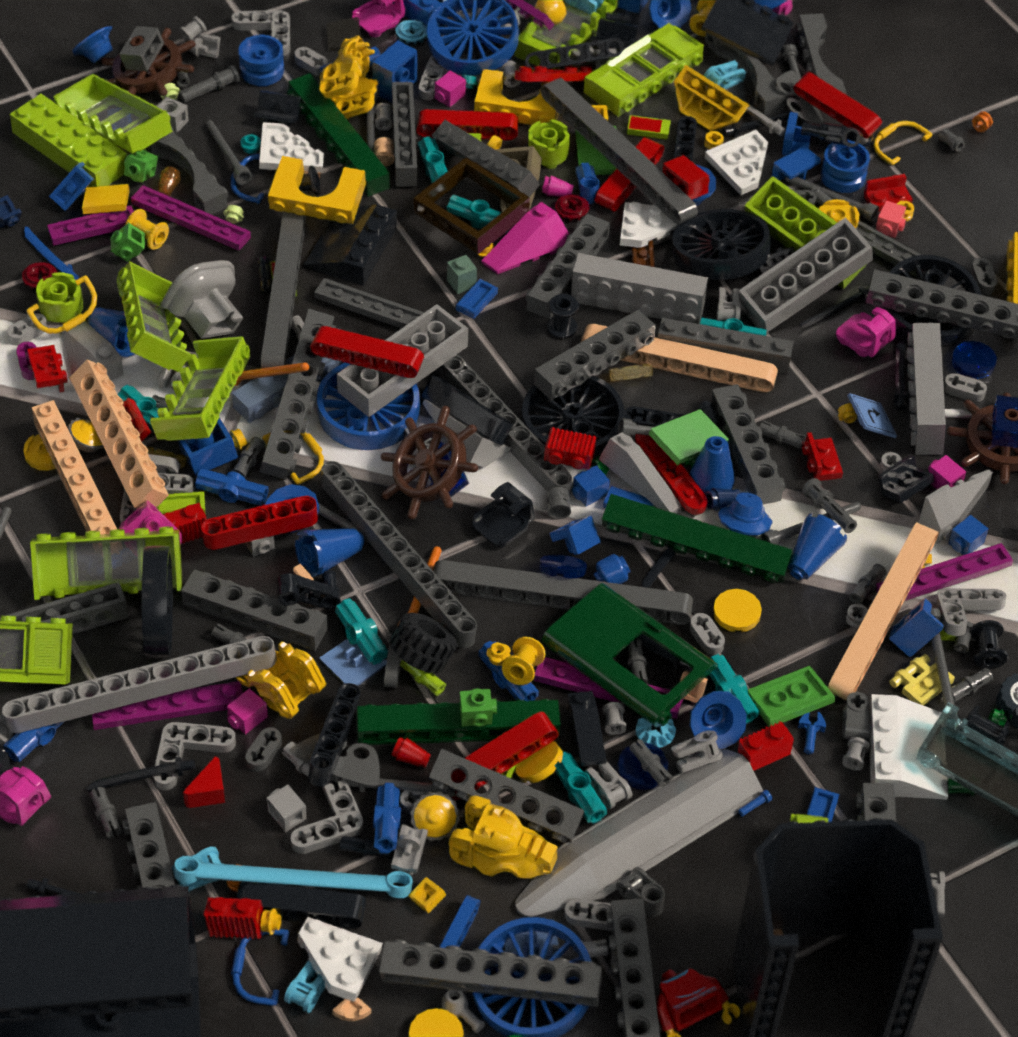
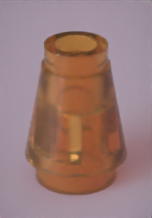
M165 167L160 172L158 192L170 197L181 180L180 172L176 168Z

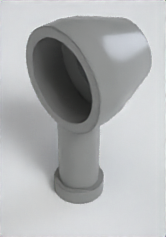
M449 989L444 994L441 1001V1008L443 1010L451 1012L457 1018L462 1017L473 1028L472 1030L475 1033L480 1032L484 1028L485 1022L477 1018L468 1009V999L462 991ZM456 996V997H458L459 999H458V1000H452V999H450V998Z

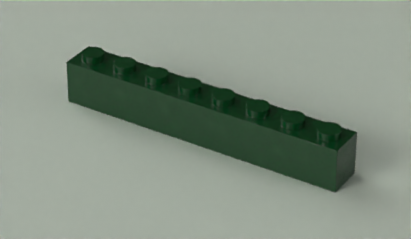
M309 73L288 81L289 90L287 94L301 97L299 113L305 116L308 125L316 130L319 139H323L328 150L334 153L338 163L347 168L365 171L366 186L364 193L366 196L369 197L390 189V173L333 101L330 98H325L320 92V85Z
M610 494L602 517V526L611 533H626L631 539L638 541L645 539L656 547H673V551L683 555L690 553L696 555L697 559L706 562L713 560L724 568L731 569L735 567L741 569L742 573L750 576L758 574L764 576L765 580L773 583L784 581L792 556V549L614 494Z
M549 699L505 702L496 700L497 714H493L492 724L481 727H462L459 703L368 704L357 706L358 743L368 745L396 744L400 737L404 739L409 738L414 743L492 741L538 712L546 713L557 729L558 736L556 739H559L558 700Z

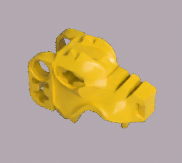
M359 35L350 39H344L338 52L339 56L335 62L327 65L320 74V92L325 98H330L346 119L366 113L372 109L375 98L374 94L377 91L376 86L379 84L377 80L366 78L370 64L369 56L375 54L374 49H367L370 46L369 43L364 42Z
M281 641L278 644L279 651H276L277 662L273 667L257 672L251 669L248 674L238 676L236 679L246 687L255 686L259 695L263 697V700L270 709L279 712L282 717L291 719L299 712L298 704L310 693H319L326 686V682L316 662L307 652L297 648L294 649L291 644Z
M480 796L469 797L465 806L466 824L472 830L464 828V830L455 829L449 839L450 856L455 862L470 868L474 866L483 875L491 877L503 871L510 872L518 878H533L539 875L551 874L557 861L558 847L546 841L535 831L524 827L512 811L491 804V800Z

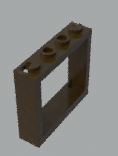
M464 158L414 197V213L476 254L482 252L530 211V197L468 158ZM466 177L511 205L480 231H477L434 203Z

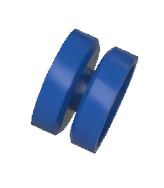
M254 35L241 42L238 48L240 75L244 81L251 85L268 86L282 78L284 74L283 45L278 39L268 35Z
M847 140L851 144L855 143L854 141ZM831 143L824 152L820 174L822 182L826 187L836 192L852 193L858 191L864 186L870 162L869 152L861 144L856 147H848Z

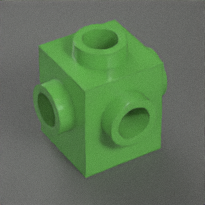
M144 150L129 154L124 161V175L130 177L135 182H144L153 177L156 171L158 156Z
M127 223L120 230H116L111 236V252L127 262L133 257L138 256L145 248V233L130 223Z
M490 689L460 691L459 707L462 727H481L492 724L493 714H497L496 699H491Z

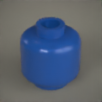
M611 554L596 563L597 572L593 574L596 581L622 584L628 580V573L631 571L623 556L618 557L616 554Z

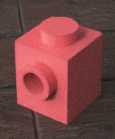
M886 201L878 216L876 230L886 236L896 238L898 232L903 231L906 224V219H904L906 207Z

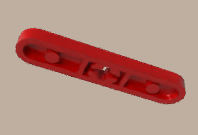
M520 66L519 70H515L514 79L526 82H547L557 78H562L564 81H585V77L593 71L590 66H580V69L574 66H565V69H547V67L535 66V69H532L531 67Z
M635 434V443L643 450L683 508L693 515L705 512L708 499L681 464L677 465L651 436Z

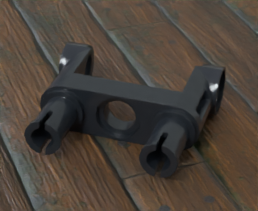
M803 122L801 128V135L817 137L821 142L856 147L862 141V134L858 129L840 124L824 123L821 125ZM873 134L869 137L866 144L861 145L864 147L870 146L874 140ZM847 140L854 141L855 143L851 144Z

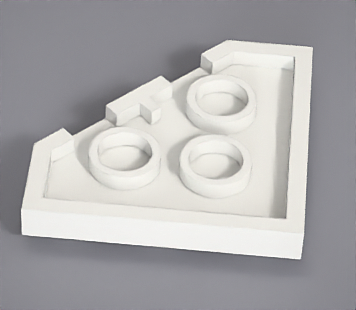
M263 122L259 169L277 170L281 157L287 156L303 159L304 171H308L309 166H314L317 172H323V152L311 148L308 141L298 134L296 136L289 131V127L285 124Z
M754 130L706 151L705 158L740 195H743L759 186L768 141L757 130Z
M625 202L620 245L644 247L648 245V241L654 238L660 240L669 236L671 231L675 230L678 225L655 204L647 205L638 202Z
M310 917L306 919L297 940L301 948H305L309 954V961L317 974H321L324 978L325 987L328 992L353 1002L356 1001L381 952L383 944Z

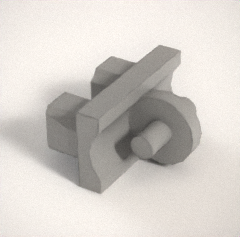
M200 33L193 38L196 45L188 50V52H192L195 56L200 54L212 58L218 57L220 37Z
M402 825L391 864L392 869L406 872L409 875L418 872L428 834L427 829H413Z

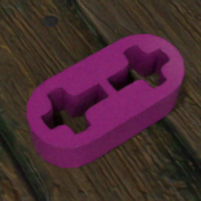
M32 342L20 343L16 349L21 375L26 380H34L32 370L28 369V366H30L28 356L26 357L25 355L27 349L37 348Z

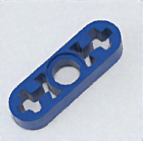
M469 895L465 897L440 948L461 946L479 910V899Z

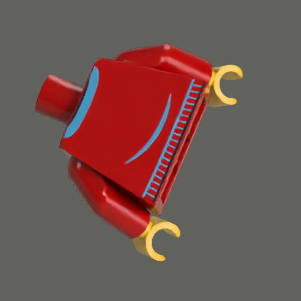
M687 969L679 974H676L673 970H668L661 977L662 982L659 985L660 994L657 996L656 1007L661 1029L663 1032L666 1031L667 1037H681L679 1034L674 1033L673 1028L680 1031L722 1010V1007L724 1010L721 1017L726 1024L732 1022L728 1012L733 1013L736 1019L740 1015V1008L736 1004L728 1002L730 998L716 978L700 975L693 969Z

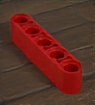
M807 72L793 86L795 93L799 97L844 126L858 129L865 139H868L882 125V120L876 113L811 72Z
M426 109L420 111L417 116V133L422 137L430 136L434 138L432 136L444 120L467 133H481V139L490 140L494 135L502 140H513L518 135V117L509 112Z
M646 137L636 146L654 165L657 164L664 152V145ZM616 169L598 190L595 203L615 212L634 191L636 186Z
M328 326L318 328L310 346L311 351L318 356L406 378H415L424 360V354L417 348Z
M301 496L207 519L201 525L204 545L208 549L216 550L311 527L318 520L317 505L313 497Z
M538 712L468 755L465 759L502 774L552 743L557 738L558 731L545 712ZM456 771L451 776V780L454 783H462L466 778L462 771ZM478 782L475 785L474 789L477 790L478 788L485 785L487 782ZM455 792V796L451 797L454 800H459L460 798L456 796L457 792Z

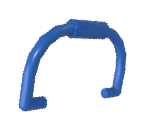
M260 154L250 155L239 163L245 166L246 163L252 160L260 159ZM232 173L230 177L232 191L239 198L246 201L261 203L264 194L259 193L256 198L241 193L236 187V180Z
M286 929L275 930L273 935L282 936L281 945H287L289 931ZM244 937L234 953L231 969L233 985L237 993L245 1000L256 1004L275 1006L278 1002L279 990H273L271 998H263L250 995L240 984L246 952L245 946L252 939L251 937L248 939Z

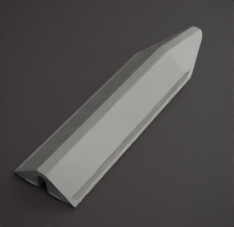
M726 748L721 749L723 757L719 761L684 773H677L672 776V780L668 784L665 781L663 782L665 786H656L576 835L572 842L567 841L557 849V861L551 874L539 875L533 878L515 902L516 911L521 916L534 917L565 909L566 904L572 899L590 901L604 899L607 895L617 890L616 883L619 880H625L632 874L633 868L640 867L644 871L649 870L738 814V809L759 797L763 791L749 761L739 753Z

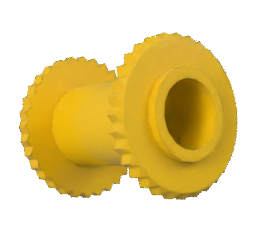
M716 0L698 1L697 9L699 14H694L689 21L690 28L695 34L706 37V32L701 30Z
M137 209L128 217L126 224L130 223L145 233L149 249L156 250L160 248L168 237V225L164 222L155 225L146 219L145 210Z
M521 637L512 646L514 656L512 655L504 659L501 668L504 677L511 683L527 685L534 679V667L544 661L545 650L538 640L531 637Z

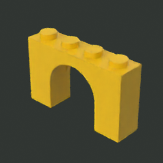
M483 70L474 102V111L513 113L518 117V123L532 125L537 121L544 123L550 122V119L557 120L558 112L544 100L541 89L538 96L530 101H511L501 94L503 72ZM551 81L542 82V85H545Z
M287 156L281 157L268 194L270 209L278 212L295 213L300 216L306 215L318 219L353 224L366 186L364 170L344 167L338 186L333 192L322 197H311L299 190L304 175L303 159Z

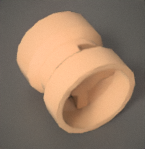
M387 137L375 140L374 154L384 167L392 165L395 161L393 140Z

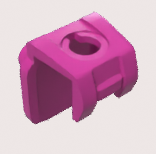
M371 0L353 11L352 18L370 36L379 37L382 32L395 28L399 23V19L405 16L403 0Z
M876 307L872 310L875 317H871L864 312L850 317L836 330V337L839 342L856 351L859 356H875L880 349L895 338L896 334L894 317L882 308Z
M148 500L129 515L119 527V529H124L125 533H134V529L149 528V531H159V527L172 526L174 530H178ZM179 531V535H180V545H181V543H182V534H181L180 531ZM137 540L125 541V545L138 557Z
M24 766L21 768L14 767L0 776V817L6 822L17 823L20 826L24 825L51 798L44 781Z

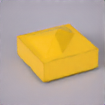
M425 877L408 896L411 901L429 914L446 896V893L442 888Z

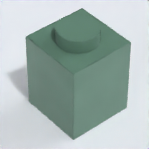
M467 255L447 262V281L457 294L470 290L477 282V268Z

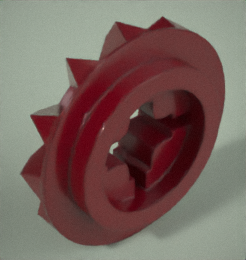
M568 194L556 201L555 208L562 219L569 218L570 222L572 219L579 221L581 217H585L587 212H589V203L582 196Z
M45 262L29 265L22 273L25 286H29L31 290H34L40 281L38 280L40 273L44 281L52 277V273H57L56 268Z

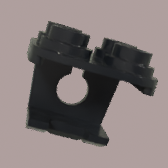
M510 482L500 485L491 494V497L495 500L473 516L472 521L473 528L497 548H504L526 532L528 524L535 518L532 500Z

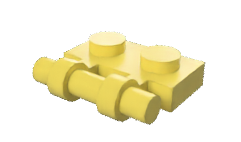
M923 654L921 657H915L910 661L908 667L898 670L895 673V677L890 680L893 688H897L899 685H906L903 687L902 694L910 701L923 706L942 692L937 665L934 663L930 667L928 665L930 658L926 654ZM948 672L950 684H952L955 677ZM915 673H920V675L916 678L912 676Z

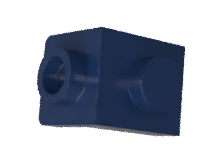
M6 195L0 198V228L5 226L12 227L19 222L22 212L20 209L16 210L9 196Z

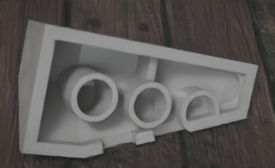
M86 321L68 332H62L72 374L88 359L104 365L111 381L124 375L122 358L109 341Z
M424 399L422 404L434 422L437 423L441 409ZM450 414L445 425L457 434L468 427ZM475 432L464 441L466 462L476 463L481 467L488 466L511 449L507 444H497L478 432Z
M623 432L610 438L599 460L659 509L672 513L680 510L682 505L640 446Z
M991 470L972 475L967 482L961 479L956 482L954 487L949 485L942 486L925 497L919 523L939 532L936 544L944 539L949 540L952 529L966 518L989 486L992 476Z

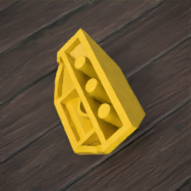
M687 65L684 66L674 80L679 111L686 116L695 118L698 124L709 131H716L737 123L749 107V104Z

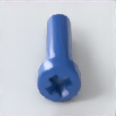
M762 791L759 797L738 809L739 814L743 817L764 802L772 801L769 791Z

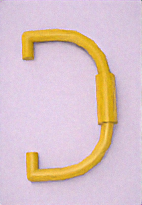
M899 121L889 124L877 133L873 147L881 159L893 166L900 161V157L897 156L892 160L879 149L880 140L886 138L900 126H909L925 134L922 137L923 141L931 138L932 133L915 122Z
M85 275L75 281L77 285L85 282L92 296L91 304L85 313L75 316L63 323L61 327L47 328L38 321L33 313L39 309L36 303L27 309V313L34 325L45 333L58 334L63 331L68 332L85 322V319L93 313L97 305V294L88 276Z
M271 432L262 436L266 445L268 444ZM306 432L305 434L300 433V435L312 452L317 455L318 465L312 472L301 478L292 473L290 477L297 485L316 476L324 464L322 448L312 435Z

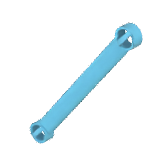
M192 856L180 857L174 864V877L182 883H193L198 879L383 891L394 898H405L411 893L413 882L412 877L402 871H394L387 876L201 863ZM182 868H191V869H194V870H193V871H183V870H181V869H182ZM393 883H402L406 886L399 887L393 885Z

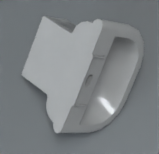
M227 260L202 262L185 269L172 282L160 303L163 308L168 309L172 314L185 317L201 339L233 334L243 319L228 299L235 286V267Z

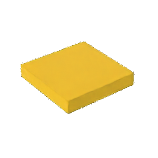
M129 185L87 187L82 205L83 214L125 211L130 191Z

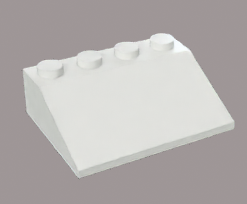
M872 694L869 703V719L871 722L869 738L871 783L894 784L895 797L947 800L948 788L942 712L899 696Z

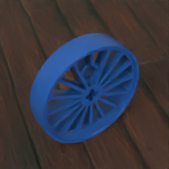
M445 0L436 7L427 24L428 45L436 62L448 71L456 74L480 75L484 69H498L513 56L519 41L518 21L513 9L505 0ZM473 8L472 21H470L466 9ZM477 8H483L476 19ZM489 10L493 11L488 16H486ZM462 11L466 21L456 12ZM449 16H451V17H452L453 19H455L456 21H453V20H450V19H447V18H448ZM508 23L511 25V27H501ZM501 35H511L509 39L501 37ZM490 41L504 46L501 49H498ZM481 43H483L494 54L486 57L481 47ZM468 45V60H460V56ZM459 46L456 53L452 57L449 52H451L453 49ZM477 46L482 59L472 60L473 47Z
M349 363L337 366L323 378L316 398L319 423L325 433L341 445L358 450L387 448L405 438L406 418H413L415 424H417L420 413V396L417 384L368 417L339 394L337 389H334L337 386V374L348 367ZM330 395L340 400L326 399V397ZM413 402V405H400V403ZM325 408H336L337 410L326 412ZM397 413H406L407 415L404 417ZM343 417L342 419L338 420L337 422L333 420V419H336V418ZM369 418L375 431H367ZM388 419L397 422V424L393 425ZM377 420L382 425H384L386 429L380 430Z
M538 917L521 918L503 924L490 933L478 948L484 949L491 954H500V952H504L502 949L510 938L518 956L524 957L514 935L529 932L530 955H534L533 933L544 932L548 933V936L540 954L543 960L553 936L564 940L565 944L549 960L553 961L555 958H560L572 947L579 957L570 960V963L592 962L586 947L574 932L558 922ZM490 967L484 973L491 976L492 971L498 972V969ZM518 970L517 972L515 971L511 976L513 978L520 979L526 973L521 970ZM546 973L542 974L538 979L542 982H547L553 976ZM569 977L566 983L569 985L570 983H578L580 979ZM472 992L474 1002L481 1016L495 1031L505 1037L520 1035L522 1037H559L571 1030L582 1019L589 1007L586 1005H576L570 1011L562 1003L552 1002L566 1015L561 1020L554 1022L545 1001L539 1000L550 1025L536 1028L535 999H531L532 1028H524L518 1025L528 999H522L512 1025L501 1018L520 998L512 997L495 1015L487 1005L507 996L491 995L484 999V993Z

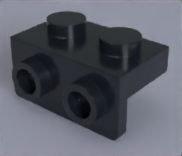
M599 19L597 31L593 35L592 42L618 38L623 42L625 50L636 42L638 27ZM616 42L610 43L609 47L616 48L619 52V44Z
M912 455L878 476L881 494L900 503L908 500L909 497L934 482L932 473L917 468L915 457Z

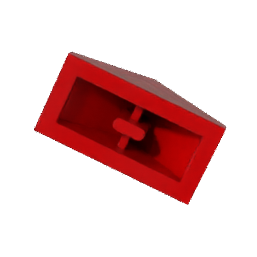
M216 756L183 791L186 807L193 808L225 803L220 760Z

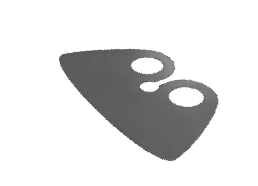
M788 71L780 75L776 80L779 89L786 95H796L799 100L795 98L787 99L790 110L798 113L799 117L811 124H824L818 108L795 93L793 86L801 79L795 71ZM781 82L786 83L791 88V92L785 91L780 85ZM791 102L797 103L801 107V111L794 110Z
M320 734L312 736L290 749L291 754L310 764L311 756ZM364 743L351 745L347 750V756H340L333 775L364 785H378L380 767L376 750ZM360 747L366 748L370 755L365 759H359L355 757L354 750Z

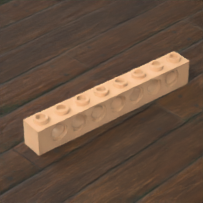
M87 359L69 378L134 508H139L147 500L157 508L169 496L165 488V482L159 477L156 471L157 467L148 455V449L139 438L140 433L134 428L131 416L123 407V400L117 395L115 385L107 375V369L101 363H95Z
M54 400L32 407L34 425L86 532L100 531V534H110V530H116L117 528ZM122 541L110 542L111 555L114 553L120 554L119 551L123 549ZM102 542L92 543L96 553L101 554L103 557Z

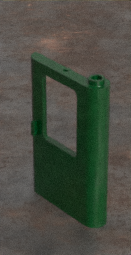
M604 583L599 584L551 625L541 640V644L655 727L666 725L671 718L670 710L718 667L716 662ZM640 634L646 635L693 669L666 695L660 694L613 660L619 652Z

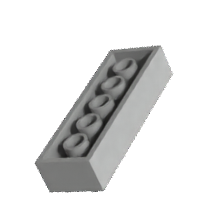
M845 217L740 289V301L758 324L769 332L873 260L872 247Z
M578 253L573 269L571 296L575 297L579 304L626 313H633L639 310L647 317L668 318L700 324L708 277Z
M436 304L385 340L414 347L422 351L424 360L415 378H406L350 364L337 374L338 393L370 417L468 347V328Z
M913 323L912 332H908V346L911 347H907V361L911 362V364H908L907 373L909 379H912V381H908V394L913 396V398H909V411L914 413V415H910V428L914 431L911 432V445H915L916 455H943L946 421L940 323Z

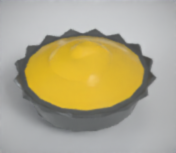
M77 417L75 420L70 421L68 430L78 449L85 452H97L104 447L90 419Z
M429 791L426 795H421L413 803V809L410 811V823L414 826V829H427V839L430 842L434 840L441 841L446 837H450L451 833L457 829V824L460 821L458 816L460 810L456 807V801L452 800L449 795L443 794L440 791L435 793Z

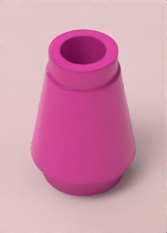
M552 175L551 177L545 176L542 193H546V196L562 197L572 194L574 185Z

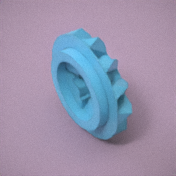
M406 20L397 26L396 36L399 37L400 41H406L407 44L410 42L416 44L417 41L423 42V39L427 38V26L418 20Z
M641 718L638 719L636 725V735L639 740L644 741L645 745L660 748L673 741L676 728L673 719H670L666 725L659 726L660 733L656 730L651 731L652 724Z

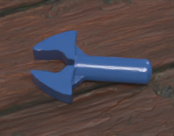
M818 712L817 721L814 725L809 721V713L804 714L799 720L798 728L806 730L804 746L806 754L814 753L816 732H825L826 723L820 712Z

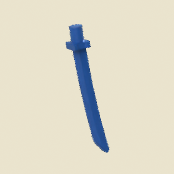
M25 227V238L60 272L72 274L75 280L79 278L73 272L72 265H65L28 227Z

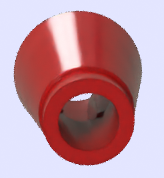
M400 737L392 752V756L396 757L397 761L423 768L426 767L431 757V754L427 753V751L409 738L404 739Z

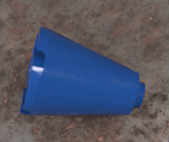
M100 307L95 308L88 317V324L109 341L120 356L130 357L135 355L130 351L127 336L128 328L124 312ZM144 324L145 330L148 332V326Z
M713 436L706 440L689 472V475L704 494L710 491L711 488L732 489L735 482L728 442L719 436Z
M810 513L803 521L788 564L790 575L797 580H807L847 542L846 533L844 536L840 533L842 528L824 515L818 514L817 517H811L813 513Z
M356 529L303 530L298 532L297 535H300V538L295 540L298 562L307 568L312 577L321 575L360 552L364 545V537Z

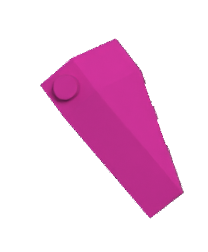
M541 202L518 221L484 257L482 264L496 274H500L519 267L524 261L530 259L533 261L538 260L541 255L550 253V255L555 254L559 247L564 246L569 233L558 213Z

